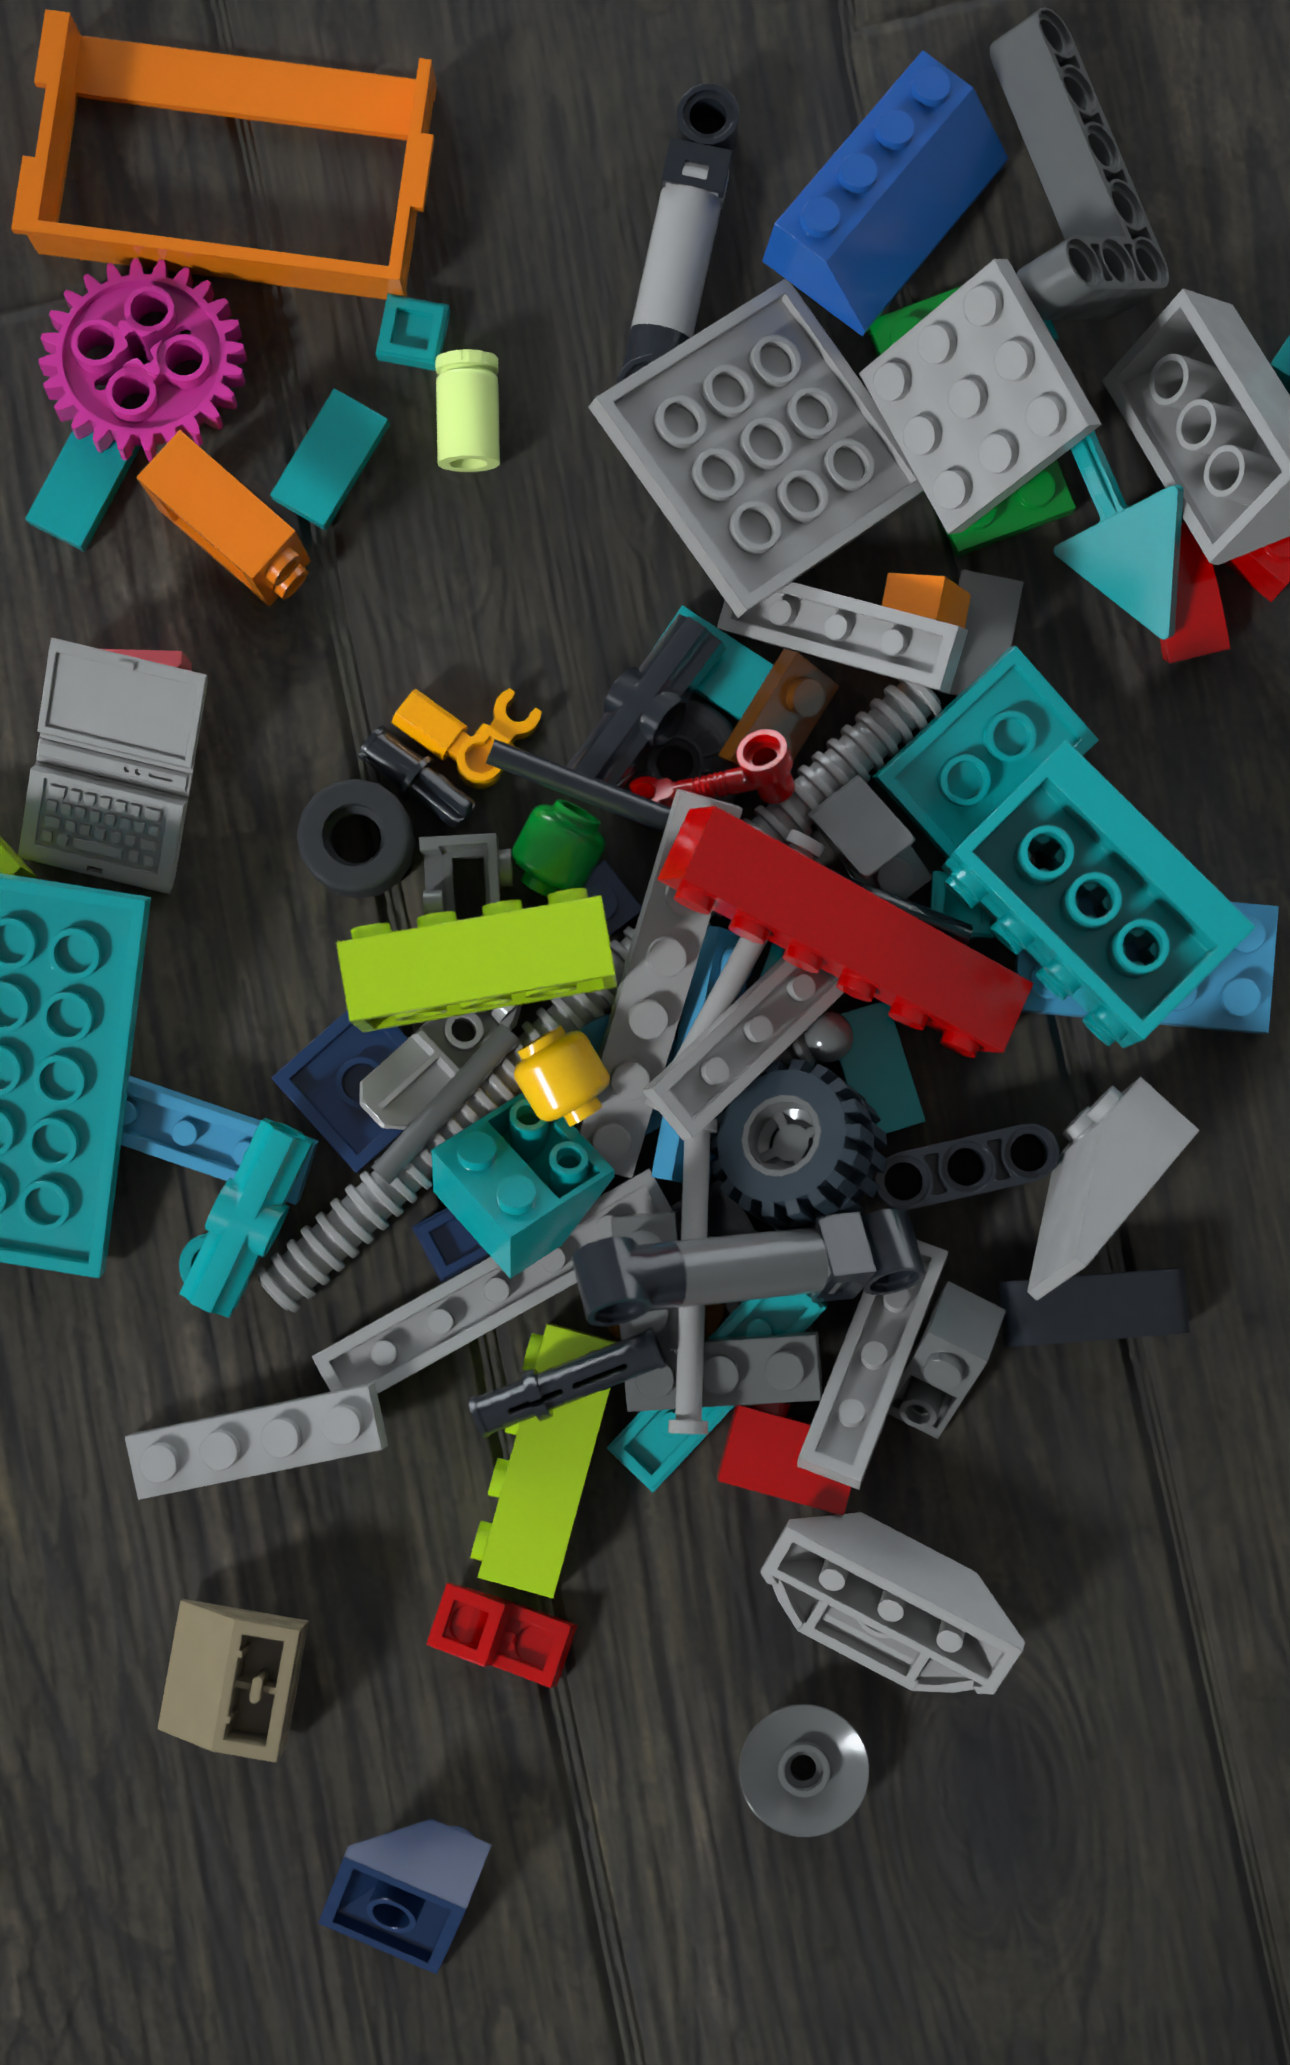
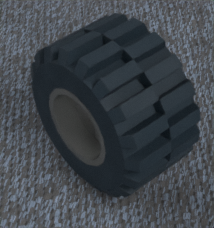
M792 1059L788 1068L780 1060L772 1062L766 1068L767 1074L759 1075L728 1105L725 1112H720L715 1117L719 1132L716 1136H710V1152L717 1156L718 1159L711 1162L710 1166L714 1177L723 1182L720 1188L739 1207L776 1230L809 1227L817 1216L852 1212L861 1213L864 1209L858 1202L865 1194L872 1198L875 1196L880 1186L872 1179L875 1172L885 1173L887 1159L877 1152L878 1149L887 1146L886 1133L876 1125L881 1121L876 1110L865 1102L866 1099L845 1081L820 1064H817L814 1068L806 1060Z

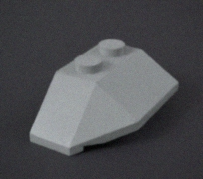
M862 1512L847 1513L844 1516L837 1514L789 1519L760 1571L767 1584H772L779 1603L798 1632L911 1691L954 1693L975 1689L977 1694H994L1024 1648V1640L977 1572Z

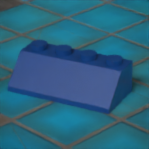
M922 50L775 222L762 262L863 337L1008 161V156L974 88Z

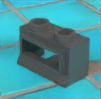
M496 833L419 837L420 851L424 856L426 890L423 891L424 915L448 911L456 912L453 860L484 858L486 905L502 901V888L513 887L511 849L499 850V839Z

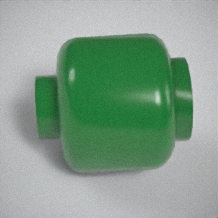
M556 799L554 805L536 806L532 810L512 849L513 860L524 870L520 879L521 882L544 896L555 893L557 890L584 888L605 850V839L598 831L601 821L583 808L563 799Z

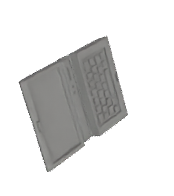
M51 638L37 732H40L36 764L30 769L18 857L170 894L177 871L208 675ZM90 866L96 867V868H101L102 870L95 869V868H90Z

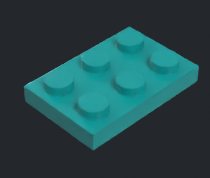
M1011 646L872 777L938 851L948 859L953 851L1065 740L1083 756L1099 739L1019 648Z

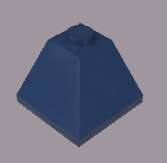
M430 1819L349 1845L318 1924L437 1974L467 1909L492 1844L475 1838L472 1833L464 1828L447 1826Z

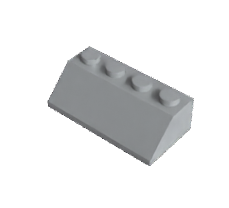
M1182 289L1102 381L1164 487L1167 488L1176 484L1183 487L1182 517L1209 563L1220 565L1290 536V395L1233 304Z

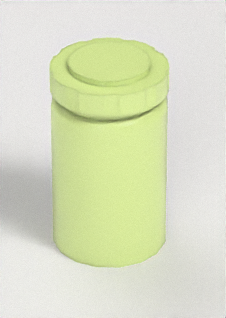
M472 349L453 350L439 354L436 357V373L439 375L436 378L438 466L446 470L458 472H479L494 469L500 465L498 377L496 375L498 373V358L493 353Z

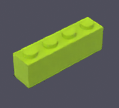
M548 1323L544 1336L536 1333L531 1334L522 1370L527 1371L535 1368L540 1373L618 1341ZM610 1388L553 1409V1417L541 1422L535 1416L505 1428V1433L516 1435L510 1460L498 1458L493 1471L488 1495L499 1498L493 1523L481 1520L470 1557L482 1561L477 1578L549 1598L554 1597Z

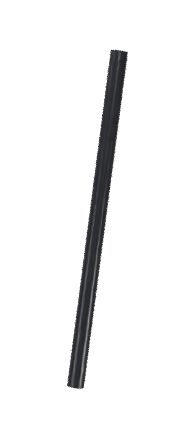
M494 740L486 764L664 832L671 807L507 743ZM835 872L965 945L968 944L973 925Z

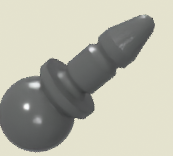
M825 1011L773 1062L780 1060L788 1068L792 1059L806 1060L813 1067H815L817 1060L825 1063L836 1062L845 1057L852 1047L854 1039L852 1027L842 1015L836 1012ZM766 1069L760 1074L761 1076L767 1074Z

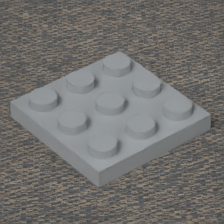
M993 259L859 373L948 534L962 533L1102 425L1008 259Z

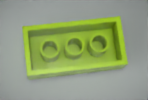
M576 888L547 895L549 905L524 909L522 908L521 900H507L483 906L482 917L457 920L456 912L448 911L416 918L418 928L397 932L391 931L390 923L370 924L351 929L352 940L336 942L349 1021L364 1033L617 988L602 897L588 898L586 888Z

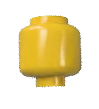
M562 1025L517 1051L522 1060L514 1069V1078L540 1120L547 1122L564 1117L570 1127L603 1107L597 1096L609 1085L610 1076L588 1037L583 1032L570 1031L566 1033Z

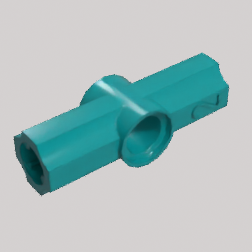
M268 1118L261 1120L247 1151L243 1155V1160L234 1179L229 1178L207 1218L204 1229L209 1232L179 1293L189 1300L190 1304L209 1313L219 1314L227 1318L233 1315L251 1280V1275L260 1256L263 1258L266 1256L284 1223L289 1210V1206L285 1203L315 1141L284 1123Z

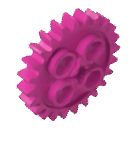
M138 258L132 260L130 274L122 277L112 263L107 264L108 281L102 284L89 274L84 275L83 278L88 293L82 297L75 292L66 290L63 294L70 312L65 313L51 310L49 313L52 324L59 333H43L40 338L45 351L50 353V355L39 358V365L44 376L51 377L43 383L49 400H58L54 408L61 422L73 419L71 427L75 437L79 440L93 432V442L100 453H103L113 441H116L122 460H128L135 445L143 447L148 461L151 462L156 456L157 445L167 444L179 430L198 446L204 444L199 426L205 423L220 430L223 424L216 408L219 406L226 409H236L235 394L228 387L245 386L243 370L236 365L246 362L247 356L244 344L236 342L242 337L238 320H227L231 315L227 299L222 298L213 301L215 295L212 284L208 280L192 289L193 279L190 269L187 267L179 271L174 279L169 278L165 260L158 261L152 275L144 274ZM161 312L166 314L165 319L157 325L144 326L138 324L140 319L148 313ZM183 330L191 331L190 334H180ZM98 345L114 347L107 357L100 360L86 358L88 352ZM143 355L149 363L143 365L137 357ZM195 360L201 363L200 368L192 374L178 375L173 373L174 368L183 361ZM97 385H107L104 390L96 389ZM142 393L149 396L147 401L136 409L120 407L122 401L131 394Z

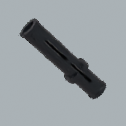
M650 1327L642 1333L591 1351L540 1373L535 1368L521 1373L522 1380L484 1395L469 1398V1407L479 1433L483 1438H486L492 1433L535 1416L540 1422L553 1417V1409L607 1390L612 1386L658 1368L663 1369L667 1367V1363L654 1329Z

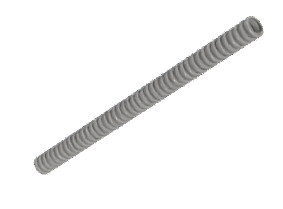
M899 680L900 683L897 686L889 684L884 689L885 697L882 700L874 698L869 704L871 710L868 713L860 711L855 716L857 723L853 727L846 724L840 731L842 737L839 740L831 738L826 743L828 750L824 754L817 751L812 755L814 763L810 767L802 765L798 768L797 773L799 777L794 781L795 790L790 798L778 804H769L766 808L759 805L754 809L756 817L752 821L746 818L742 821L787 846H790V844L785 840L791 829L810 836L812 834L810 826L813 822L807 814L855 776H860L867 783L870 780L869 771L872 769L879 771L885 765L883 758L895 756L899 752L897 745L901 742L907 744L914 738L912 732L915 729L921 731L928 724L926 719L929 716L935 718L942 711L939 698L931 688L903 680ZM712 910L710 919L713 916L720 919L723 915ZM628 926L623 931L626 937L620 943L616 940L610 943L617 988L551 999L553 1005L547 1011L542 1007L536 1011V1015L539 1018L533 1024L525 1021L521 1025L524 1032L518 1037L520 1042L391 1184L375 1171L370 1174L365 1170L360 1174L362 1182L357 1187L349 1184L345 1188L347 1196L342 1201L334 1198L330 1202L333 1209L328 1214L320 1211L315 1216L318 1223L311 1228L309 1225H305L301 1229L303 1237L300 1240L290 1239L286 1243L288 1248L286 1253L282 1255L276 1252L271 1257L273 1265L268 1269L265 1266H261L256 1271L259 1277L257 1279L261 1286L283 1309L296 1313L301 1308L298 1302L304 1296L307 1299H311L316 1294L314 1286L318 1283L326 1285L330 1281L328 1274L333 1269L340 1272L345 1267L343 1260L348 1255L355 1258L360 1253L357 1247L363 1241L366 1244H370L375 1239L372 1233L377 1228L384 1231L389 1226L387 1219L392 1214L396 1217L403 1214L404 1210L401 1206L407 1200L411 1203L417 1201L419 1197L416 1192L422 1186L427 1190L433 1186L431 1181L433 1177L431 1149L522 1093L514 1078V1069L522 1060L517 1053L519 1049L562 1025L566 1033L579 1031L590 1021L611 1012L635 929Z

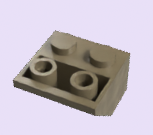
M187 1599L180 1600L158 1730L212 1752L276 1763L287 1748L309 1621Z

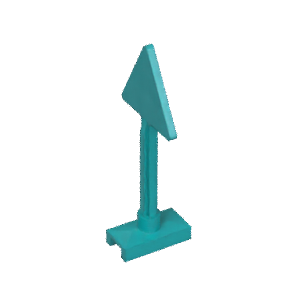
M1043 320L1056 343L1059 340V336L1052 320ZM1093 431L1074 445L1071 451L1099 513L1100 521L1091 528L1056 545L1054 554L1160 639L1171 638L1175 634L1184 489L1179 484L1172 485L1131 507L1127 506L1095 431Z

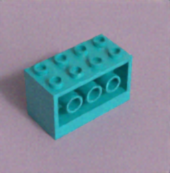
M1067 740L953 851L941 867L950 876L944 882L948 890L969 909L978 904L995 921L990 927L992 933L1012 953L1018 955L1024 950L1042 967L1036 973L1038 979L1059 999L1064 1001L1070 995L1087 1012L1082 1018L1083 1023L1107 1046H1111L1116 1041L1122 1048L1144 1040L1256 928ZM1028 849L1035 853L1038 851L1044 853L1049 860L1047 866L1050 871L1045 868L1037 869L1030 862L1032 855ZM1075 895L1080 898L1086 896L1093 902V911L1096 917L1092 914L1085 916L1078 910L1077 905L1079 902ZM1123 942L1127 944L1133 942L1138 946L1141 962L1136 961L1132 963L1124 954L1126 948Z

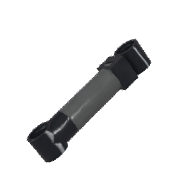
M902 1209L879 1210L862 1217L859 1212L817 1216L812 1224L806 1228L637 1245V1242L632 1238L609 1237L590 1242L577 1249L572 1255L573 1267L586 1321L596 1326L625 1324L641 1317L648 1311L809 1293L813 1303L852 1299L856 1297L862 1288L867 1294L886 1295L908 1289L918 1284L926 1276V1270L910 1216L906 1210Z

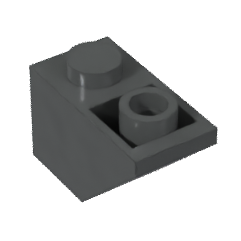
M948 1281L920 1328L888 1414L938 1439L988 1362L1006 1310Z

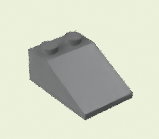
M1142 1077L1138 1078L1122 1092L1111 1086L1091 1108L1087 1106L1062 1133L1070 1142L1059 1154L1057 1165L1051 1173L1027 1290L1035 1300H1039L1088 1265L1199 1132L1198 1128Z

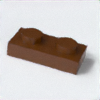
M783 649L718 756L732 767H740L736 756L740 742L752 732L770 729L783 735L794 761L839 688V685L798 652Z

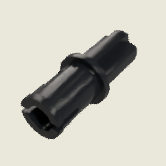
M384 725L373 731L362 745L358 757L398 787V795L401 798L407 800L413 797L449 827L460 828L468 821L476 808L475 801L434 769L436 761L432 757L423 758L401 742Z

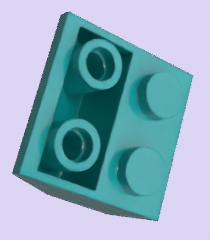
M523 1092L431 1149L433 1192L510 1279L563 1245L612 1181L615 1172L610 1164L574 1126L569 1127L564 1117L547 1122L540 1120Z

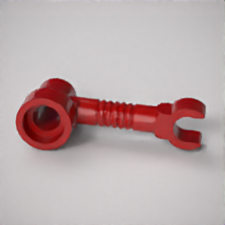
M762 729L750 733L738 745L736 756L740 767L728 769L725 772H715L713 775L707 774V776L702 775L694 779L688 778L674 782L668 778L658 780L654 777L645 776L632 781L629 787L632 793L645 798H653V801L668 807H672L677 789L716 799V797L721 798L723 795L728 796V794L734 795L757 790L762 801L769 804H778L790 798L795 790V782L791 774L793 759L782 734L775 730Z

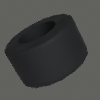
M360 779L334 782L316 793L303 810L297 831L300 856L313 877L335 894L356 899L381 895L397 885L410 868L416 847L413 822L398 798L378 783ZM361 815L369 817L376 822L380 828L382 840L380 848L374 857L366 862L355 864L346 862L337 855L332 839L334 830L342 820L349 816Z

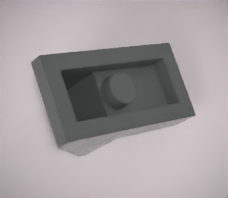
M855 776L807 814L851 878L904 899L910 897L933 879L911 847V844L915 841L913 835L860 776Z

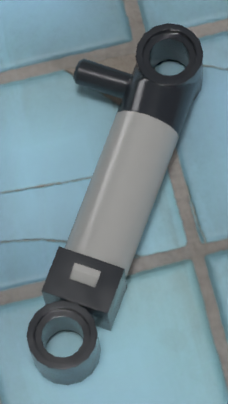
M700 84L692 87L682 96L678 104L677 139L670 137L661 178V194L623 365L617 378V384L693 337L720 214L722 215L730 179L732 154L738 140L739 107L735 97L726 88L719 85ZM712 117L718 120L723 125V128L714 134H702L697 132L692 127V124L700 118Z

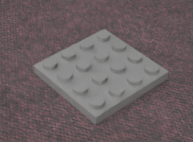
M786 279L603 392L588 407L738 618L924 493L921 484L873 398L792 283Z

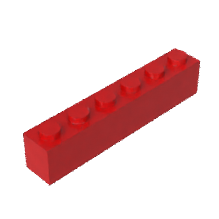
M717 806L691 808L688 810L657 878L658 881L677 890L674 900L681 905L709 915L712 910L731 920L728 928L738 936L758 944H765L766 940L786 949L782 957L790 964L812 973H819L820 968L839 978L836 987L842 992L866 1002H871L873 997L891 1006L888 1015L892 1019L918 1030H924L925 1026L930 1027L942 1034L941 1045L966 1057L975 1058L978 1051L1004 1053L1034 984Z

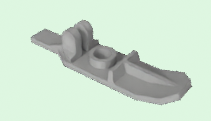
M522 1005L427 1021L360 1082V1106L381 1128L405 1130L501 1023L510 1031L516 1027ZM458 1021L468 1022L474 1029V1038L468 1042L457 1040L452 1034V1025Z

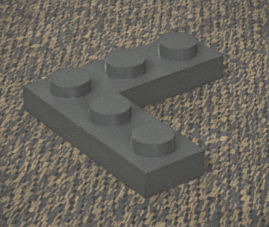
M679 1211L626 1214L611 1217L612 1237L632 1238L637 1242V1245L681 1240ZM679 1308L648 1311L635 1320L620 1324L621 1340L642 1333L645 1329L652 1327L660 1342L667 1363V1367L663 1369L658 1368L625 1381L627 1412L676 1409ZM818 1331L704 1339L702 1407L821 1400L823 1396V1382Z

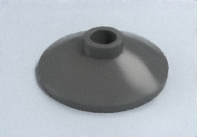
M811 1704L789 1705L765 1716L749 1733L740 1755V1785L749 1807L767 1826L780 1833L795 1837L823 1835L847 1822L862 1803L869 1781V1762L866 1749L853 1726L834 1711ZM807 1755L814 1760L815 1769L809 1776L798 1777L792 1773L790 1766L793 1759L797 1756Z

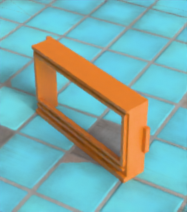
M45 9L34 79L36 87L46 88L35 157L22 156L11 227L13 233L27 235L38 254L131 266L132 260L138 258L142 268L154 269L159 260H165L167 270L179 272L184 267L190 269L191 274L385 300L387 299V294L407 297L406 288L417 212H424L434 146V134H429L437 84L431 59L419 58L416 79L81 36L70 12ZM78 97L407 140L389 266L59 223Z

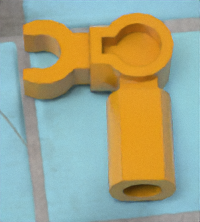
M509 688L496 699L493 722L490 725L483 723L476 733L470 737L465 733L468 726L419 690L414 689L398 708L391 723L442 761L447 759V757L455 761L459 777L466 785L474 789H486L498 782L503 773L502 769L486 764L494 740L496 739L514 746L515 740L525 739L536 731L539 727L542 711L535 708L526 720L521 722L511 720L507 716L506 710L513 703L515 692Z

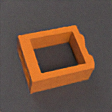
M181 430L171 438L136 477L159 511L269 607L279 596L283 600L292 596L307 578L308 570L305 567L311 560L296 531Z

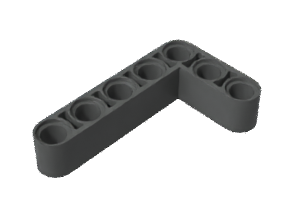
M1040 8L992 42L990 46V58L1065 238L1063 242L1020 268L1016 275L1042 320L1115 318L1165 288L1169 282V271L1071 33L1058 14L1049 8Z

